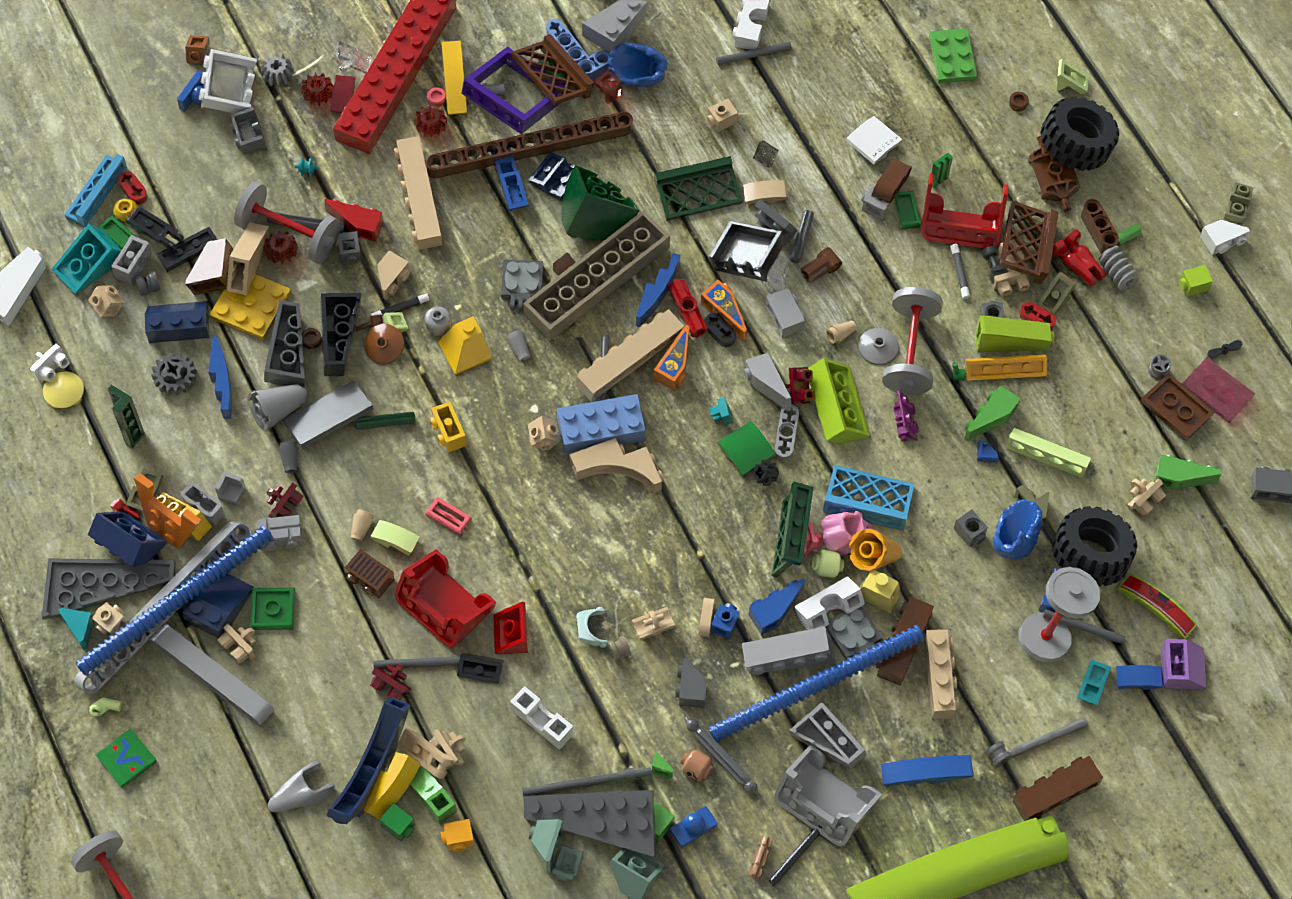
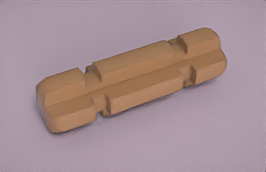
M766 836L760 838L758 844L760 847H757L752 861L753 867L751 866L749 870L750 877L755 879L761 878L763 873L762 867H765L770 852L768 848L771 849L773 843L771 838Z

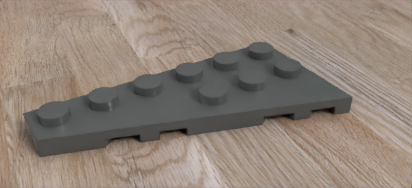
M48 558L42 619L46 620L60 616L58 611L60 608L81 610L165 586L175 576L176 562L175 560H150L145 565L132 567L125 564L123 559Z
M654 790L523 796L525 819L535 822L537 820L559 819L563 821V830L656 857Z

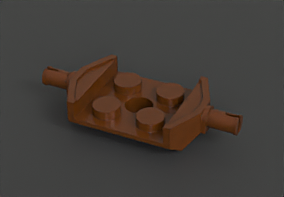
M1038 136L1037 140L1040 148L1029 156L1028 163L1032 164L1042 192L1041 199L1059 201L1063 212H1066V210L1068 212L1071 210L1068 198L1078 192L1080 188L1075 170L1068 168L1065 164L1061 165L1057 159H1053L1050 156V152L1045 150L1041 136ZM1056 167L1060 170V172L1054 173L1050 170V168Z

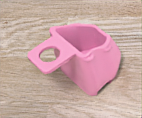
M858 511L855 513L843 512L828 515L822 520L820 526L827 549L838 552L840 556L851 552L849 543L859 530L867 529V527L873 529V526L863 520L862 514Z

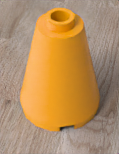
M875 529L859 530L849 543V548H851L850 560L860 570L872 571L897 562L902 555L901 546L897 542Z

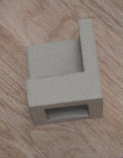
M225 471L215 487L218 499L236 506L246 489L243 478Z

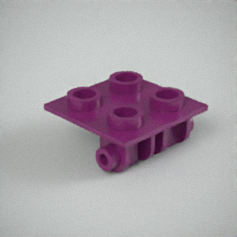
M897 389L899 401L895 403L893 409L897 422L898 437L901 438V441H908L909 437H913L918 441L917 433H919V427L917 422L914 421L913 416L916 414L915 406L909 402L907 395H904Z

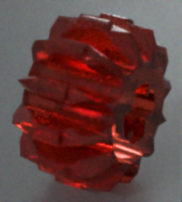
M315 72L314 76L307 75V80L302 81L301 93L305 101H309L311 105L317 102L320 106L321 102L327 103L328 98H332L334 86L330 77H325L324 73L318 76Z
M429 104L428 108L421 106L420 111H416L414 125L418 133L422 132L424 137L430 134L432 138L434 134L440 136L441 131H445L447 117L443 109L439 110L437 105L431 108Z
M278 230L276 235L271 233L270 238L265 239L264 252H266L268 260L272 259L274 264L280 261L283 265L285 260L291 262V257H296L298 244L293 235L289 236L287 231L281 234V231Z

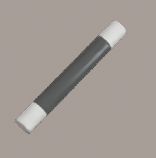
M953 244L950 247L962 298L969 299L970 293L958 244Z

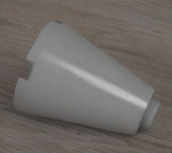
M299 384L257 390L248 394V401L252 400L253 404L250 406L253 418L259 427L264 426V431L272 428L303 405L307 398L305 388Z

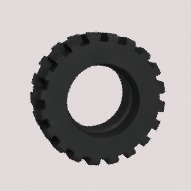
M1077 96L1070 97L1069 99L1067 97L1056 102L1043 122L1040 131L1041 141L1044 144L1045 150L1049 151L1050 156L1053 159H1057L1058 163L1061 165L1065 164L1070 169L1077 168L1078 171L1087 169L1089 171L1103 166L1119 140L1118 124L1116 120H1113V115L1107 112L1104 106H1099L1096 104L1097 102L1089 101L1084 97L1079 99ZM1075 131H1078V132L1082 133V134L1085 135L1086 137H1083V136L1077 134Z
M1085 506L1082 509L1077 508L1064 517L1053 540L1052 552L1059 567L1081 569L1090 574L1097 582L1098 587H1100L1102 584L1104 586L1112 585V583H1117L1122 577H1125L1136 555L1138 545L1134 531L1130 530L1131 526L1128 522H1124L1120 515L1116 516L1113 514V511L1108 509L1107 511L1102 510V507L1096 506L1091 508V506ZM1082 540L1095 542L1104 547L1107 552L1095 551L1086 546Z

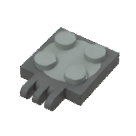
M503 260L501 298L511 299L510 310L515 309V303H518V310H523V303L542 289L543 261Z
M862 606L849 614L844 612L829 620V625L826 626L830 637L845 660L848 657H853L854 654L859 655L861 651L865 652L867 648L870 650L873 645L876 647L875 644L882 641L883 638Z

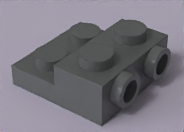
M759 199L755 205L759 209L755 214V217L759 219L757 224L763 228L769 227L772 230L782 231L785 241L789 243L798 230Z

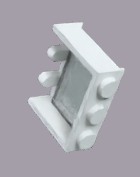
M211 49L209 56H205L203 64L206 72H203L201 83L204 84V89L201 88L199 100H202L201 108L206 107L230 113L251 108L249 103L253 92L251 87L254 81L255 74H253L257 59Z

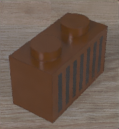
M361 549L344 567L346 578L352 584H359L363 587L362 589L370 596L375 595L377 598H380L395 580L393 571Z

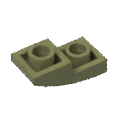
M1237 182L1234 183L1224 219L1240 224L1244 223L1254 187Z

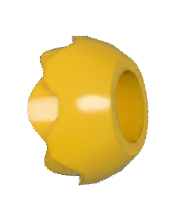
M121 199L114 206V216L120 221L126 222V218L138 206L131 199Z

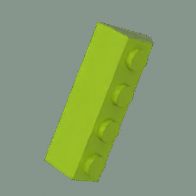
M823 358L808 367L809 370L813 371V379L809 381V384L814 391L813 400L817 406L818 417L821 420L826 441L841 444L870 437L850 366Z

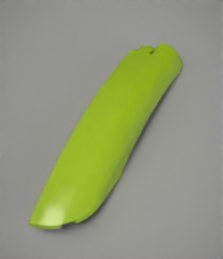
M1053 815L1038 820L1033 818L933 852L847 888L846 892L850 899H958L1007 879L1065 861L1069 853L1068 841L1065 832L1060 833Z

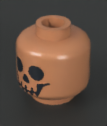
M693 750L690 754L686 752L680 762L683 765L682 773L696 782L706 781L714 768L712 759L699 750Z

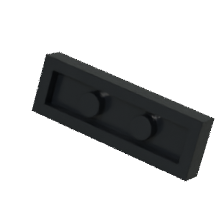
M207 227L182 240V242L176 243L177 248L175 251L165 249L157 253V257L166 272H169L199 256L207 242L218 239L211 228Z

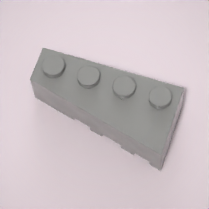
M825 626L742 643L745 667L749 674L760 675L771 671L836 664L833 641Z

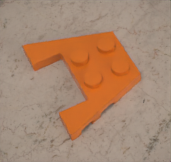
M141 473L138 474L134 481L147 526L167 540L169 545L180 549L201 523V519L188 509L181 514V517L154 497V483Z

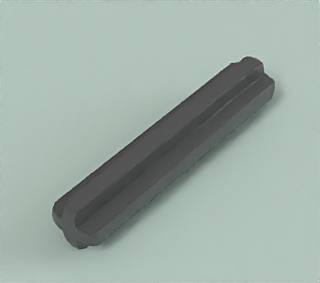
M805 210L803 212L790 256L791 262L800 263L814 217L812 211Z

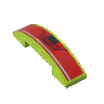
M1129 574L1117 588L1119 592L1132 602L1137 600L1169 625L1168 629L1181 639L1186 640L1198 625L1172 598L1140 577Z

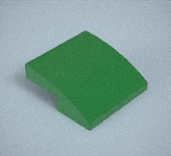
M752 421L717 442L727 459L732 461L740 476L755 468L756 464H761L762 460H767L776 454L767 439Z

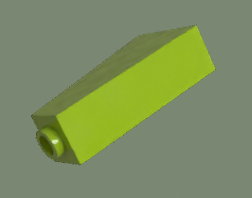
M983 315L979 317L975 333L977 352L1049 350L1051 343H1054V331L1050 330V323Z

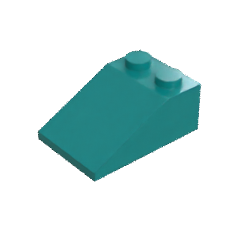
M88 224L52 267V270L74 294H79L112 270L111 266L120 254L121 249L101 228Z

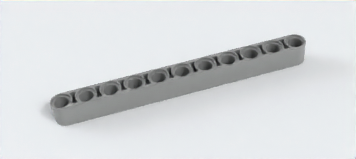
M235 521L228 522L131 620H136L138 615L142 616V612H147L149 607L153 608V604H158L160 599L164 600V596H169L170 592H175L174 589L180 587L181 584H186V580L190 581L193 572H195L196 576L197 572L201 573L203 568L206 569L205 561L208 557L210 559L208 564L212 565V561H217L219 556L223 557V553H228L229 549H234V545L238 546L240 541L244 542V538L249 537V528ZM238 528V529H239V532H238V534L235 536V534H234V533H235V530ZM224 542V548L220 551V545ZM167 615L165 620H160V624L156 623L155 627H151L149 632L145 631L144 635H140L138 640L134 639V642L132 644L129 643L127 648L123 647L117 656L112 655L110 660H105L104 670L100 671V668L96 667L94 672H89V676L83 675L80 671L74 680L76 687L89 694L97 692L171 616ZM90 678L89 685L85 687L86 680Z

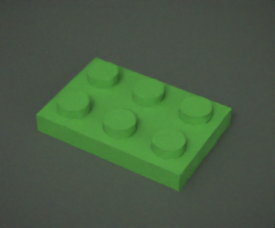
M968 28L930 31L929 37L938 84L976 80L977 74Z

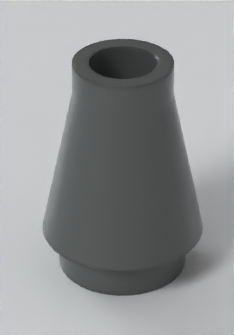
M283 442L278 449L285 473L297 472L299 447L296 446V442Z

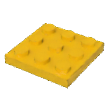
M255 274L247 295L224 289L209 314L210 319L264 341L275 322L279 300L287 301L291 294V289Z

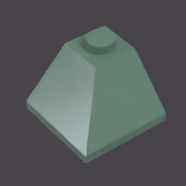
M559 819L537 820L536 827L532 826L529 833L532 848L545 872L550 875L563 836V821Z
M622 848L610 861L619 890L628 899H644L665 867L664 864L649 855Z

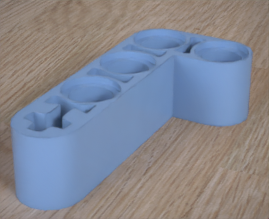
M552 19L547 23V35L551 34L593 82L610 72V65L608 63L610 59L609 52L600 50L588 56L560 20Z

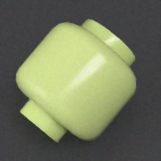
M821 549L817 554L813 555L812 569L815 570L818 576L835 578L839 572L843 571L844 560L841 559L838 552Z

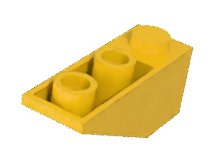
M164 492L156 498L180 517L188 509L201 519V523L191 533L190 538L199 542L212 528L202 512Z

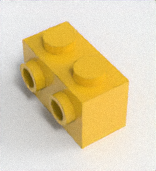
M451 401L431 408L433 418L430 419L433 429H437L440 434L437 436L440 446H445L447 453L467 446L466 435Z

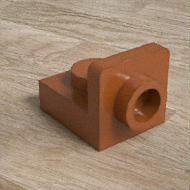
M190 35L185 46L187 63L204 64L206 51L210 44L208 36Z

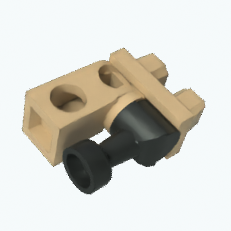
M1014 239L1009 241L1013 248L1019 247ZM1003 242L1000 243L998 250L996 246H989L982 250L983 258L989 261L991 267L989 277L993 290L998 289L1001 296L1004 297L1012 293L1011 286L1015 284L1021 292L1029 289L1028 275L1000 266L996 257L999 254L1001 259ZM1022 250L1017 251L1019 257L1024 259ZM1011 254L1006 257V261L1016 262Z

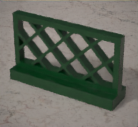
M731 156L655 173L654 182L659 192L666 221L741 204L742 198L732 167ZM729 172L731 179L728 184L718 179L721 174ZM707 177L713 180L709 188L700 184L702 178ZM683 182H690L694 185L690 193L680 188ZM715 183L725 187L721 195L711 190ZM671 186L676 190L670 197L663 192L662 187ZM696 187L706 191L702 199L693 195ZM727 189L735 193L737 199L728 200L723 196ZM678 191L687 196L683 204L673 199ZM708 194L718 198L715 204H709L704 201ZM690 198L699 202L697 208L691 209L686 206ZM671 202L681 207L678 212L669 214L668 206Z
M794 481L791 484L790 494L782 502L771 574L773 577L781 575L792 564L797 566L803 564L814 489L812 486Z

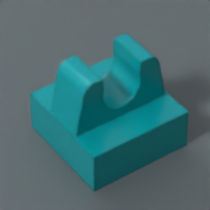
M726 398L717 399L718 405L709 409L713 421L723 420L725 425L733 423Z

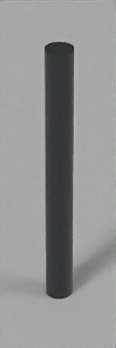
M813 829L768 880L773 886L782 879L820 835L818 829Z

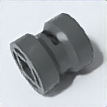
M154 271L149 272L146 276L140 275L135 277L141 296L148 294L152 290H161Z

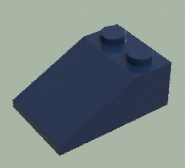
M225 573L224 577L221 576L219 581L215 580V584H210L208 589L204 588V592H199L197 597L193 596V600L189 601L182 612L186 623L216 638H219L224 633L223 627L229 624L231 626L251 595L252 588H254V586Z

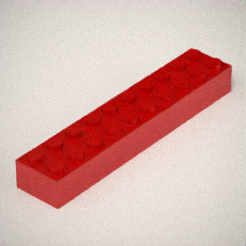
M456 0L409 1L334 125L335 141L370 155L456 10Z

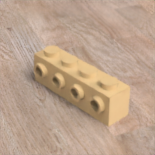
M948 629L926 630L924 647L932 720L953 719L955 711L959 709L958 697L954 696V690L957 689L956 677H952V669H955L954 657H950V649L953 648L952 637H948Z

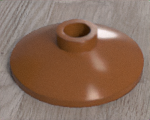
M379 324L373 327L365 339L367 355L370 359L380 364H388L395 361L401 355L404 348L402 333L390 324ZM384 339L385 344L383 346H380V340Z

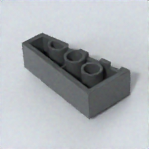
M279 300L264 371V382L284 386L293 384L305 386L300 303Z

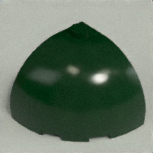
M575 165L565 187L561 217L566 234L570 237L601 241L606 240L637 216L639 209L630 197L625 198L620 193L621 189L610 181L606 184L597 177L598 174Z

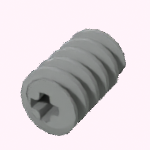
M1114 246L1102 253L1098 260H1100V265L1104 266V270L1109 273V277L1113 278V282L1118 285V289L1123 291L1138 281V277H1134L1137 274V270L1130 271L1133 265H1125L1128 262V258L1121 259L1124 253H1116L1119 250V246Z

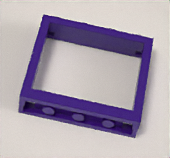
M507 46L464 79L461 94L518 133L523 134L559 104L554 105L548 97H545L524 114L480 84L505 64L534 83L512 58L513 50ZM530 66L533 71L541 73V69ZM541 79L543 83L552 85V81ZM554 82V86L565 88L564 84ZM552 91L556 97L563 95L562 93Z

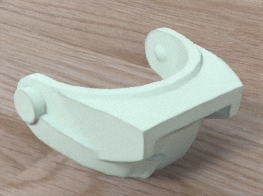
M603 607L577 613L578 640L592 646L607 647L608 640L594 637L587 626L590 616L605 613Z

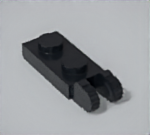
M140 206L135 209L127 220V224L159 244L162 243L164 247L171 251H175L177 247L176 244L165 238L168 234L179 242H182L184 236L173 229L171 225Z

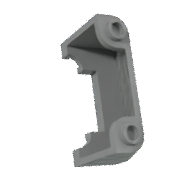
M810 744L784 773L774 797L780 806L812 829H818L820 834L833 844L844 846L877 804L882 794L873 787L866 785L862 786L858 792L823 768L826 761L824 754Z

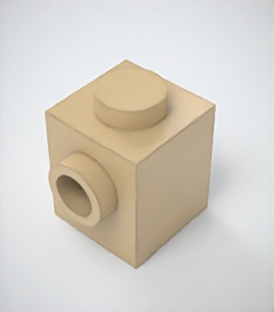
M727 98L709 107L706 119L709 126L714 127L718 133L737 123L738 112Z

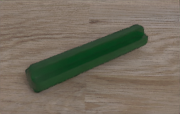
M412 411L363 416L355 420L356 429L414 424L416 421L415 413Z

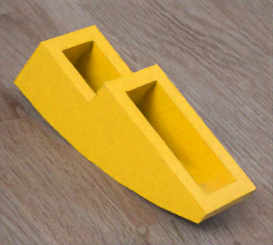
M396 752L388 771H380L363 811L376 819H380L393 803L395 804L407 790L421 763L408 755Z

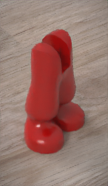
M1076 229L1065 240L1061 239L1053 245L1052 256L1061 258L1063 264L1068 269L1076 273L1089 287H1092L1096 284V279L1101 281L1106 277V273L1095 260L1090 250L1085 245H1079L1081 233Z

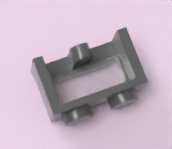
M251 107L232 113L233 122H230L233 134H237V138H234L237 148L242 149L244 154L258 149H267L254 108Z

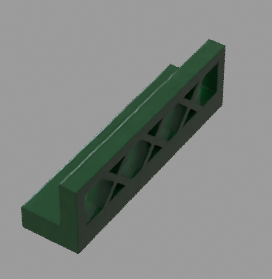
M111 384L108 392L114 405L112 408L125 444L133 448L145 434L132 397Z

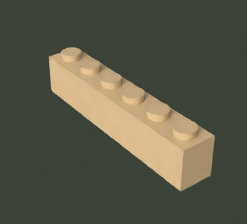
M420 137L396 140L397 148H394L396 160L400 159V164L397 165L399 176L404 177V181H401L403 193L407 192L408 196L404 198L406 209L411 210V214H408L410 226L415 228V231H412L413 242H418L419 250L442 246L440 227Z
M669 309L664 313H658L652 322L643 324L634 335H628L618 347L613 346L603 358L598 357L588 369L583 368L577 374L576 386L590 402H593L673 343L684 328V325Z

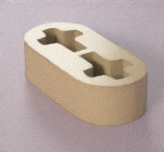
M703 599L698 636L709 637L714 599Z

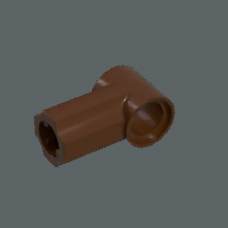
M827 247L817 255L816 259L803 266L801 273L807 282L812 283L827 272L831 274L837 271L843 262L830 247Z

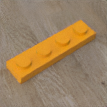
M1046 355L965 359V379L967 381L1047 376Z

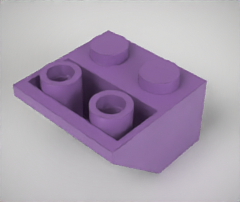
M1165 639L1161 646L1163 688L1206 689L1204 648L1185 639Z

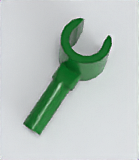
M953 362V380L964 381L965 369H959L957 362Z

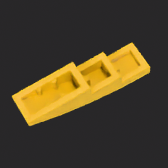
M461 41L442 42L448 116L467 114L466 96L461 94L464 81Z

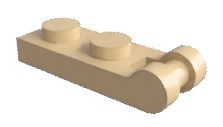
M405 728L397 745V748L421 763V766L439 779L445 778L446 768L451 765L453 758L441 752L414 730ZM436 760L440 762L438 766L435 765Z

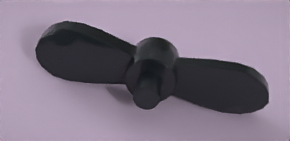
M1236 340L1230 344H1223L1221 348L1209 350L1207 356L1215 358L1221 354L1226 355L1229 351L1239 350L1243 343L1240 340Z

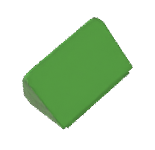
M656 752L652 763V774L672 779L673 768Z

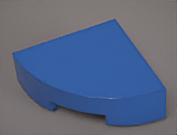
M978 440L977 461L998 463L997 451L988 442Z

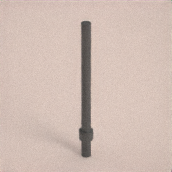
M651 767L636 770L629 768L625 769L624 772L522 788L523 796H531L623 780L630 782L635 781V778L652 776Z

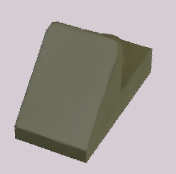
M1059 272L1037 305L1055 315L1070 300L1071 297L1069 295L1077 283L1064 273Z
M1024 484L1019 486L1014 497L1017 501L1027 499L1036 502L1042 510L1043 526L1046 519L1050 492L1036 499L1031 489H1027Z

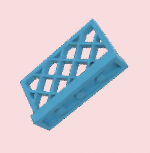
M834 465L823 512L840 514L858 511L862 514L863 520L868 523L904 531L915 484ZM836 473L845 474L848 479L840 482L836 477ZM862 478L868 484L860 487L856 480ZM852 483L856 490L848 493L843 486ZM883 483L886 484L888 489L880 492L876 485ZM872 488L876 494L868 498L864 491ZM904 488L908 489L909 492L904 496H900L896 490ZM840 489L844 495L838 497L831 495V493ZM892 492L896 499L888 502L884 495ZM860 493L864 500L861 502L855 501L852 496ZM880 498L884 505L876 506L872 501ZM900 503L904 508V512L894 510L892 506Z

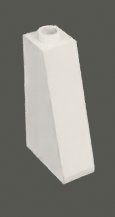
M27 247L0 272V321L7 327L12 323L46 269L43 261L44 256L38 250L33 251L30 247Z

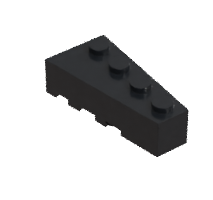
M321 293L320 311L324 376H344L361 304V293Z

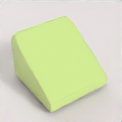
M402 312L385 313L382 316V324L393 325L401 333L408 331L409 328Z

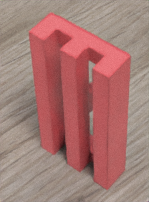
M439 497L434 500L425 512L426 516L459 536L466 529L467 524L472 521L471 516ZM437 504L452 512L453 514L457 515L458 517L462 518L464 521L462 522L457 518L453 517L451 514L438 508Z

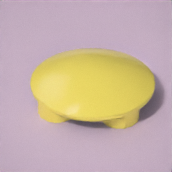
M58 372L51 382L46 381L44 384L43 396L52 408H68L78 405L82 401L81 397L84 392L83 382L79 376L72 372Z

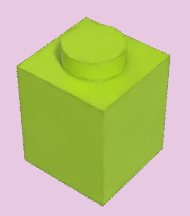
M1206 265L1184 270L1179 279V286L1186 296L1189 297L1209 291L1213 280Z

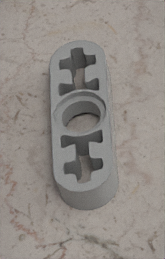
M791 404V410H789L792 412L791 422H787V410L782 408L775 444V457L780 461H788L793 455L799 418V409ZM788 428L793 434L785 437L781 434V431ZM783 443H787L785 454L781 453Z

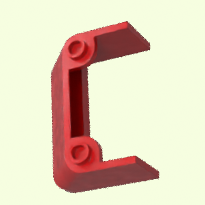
M929 174L921 225L922 237L928 241L984 249L989 246L997 247L1000 242L1008 184L1003 185L1001 202L993 201L987 203L983 208L982 215L943 210V197L939 194L931 193L933 174Z

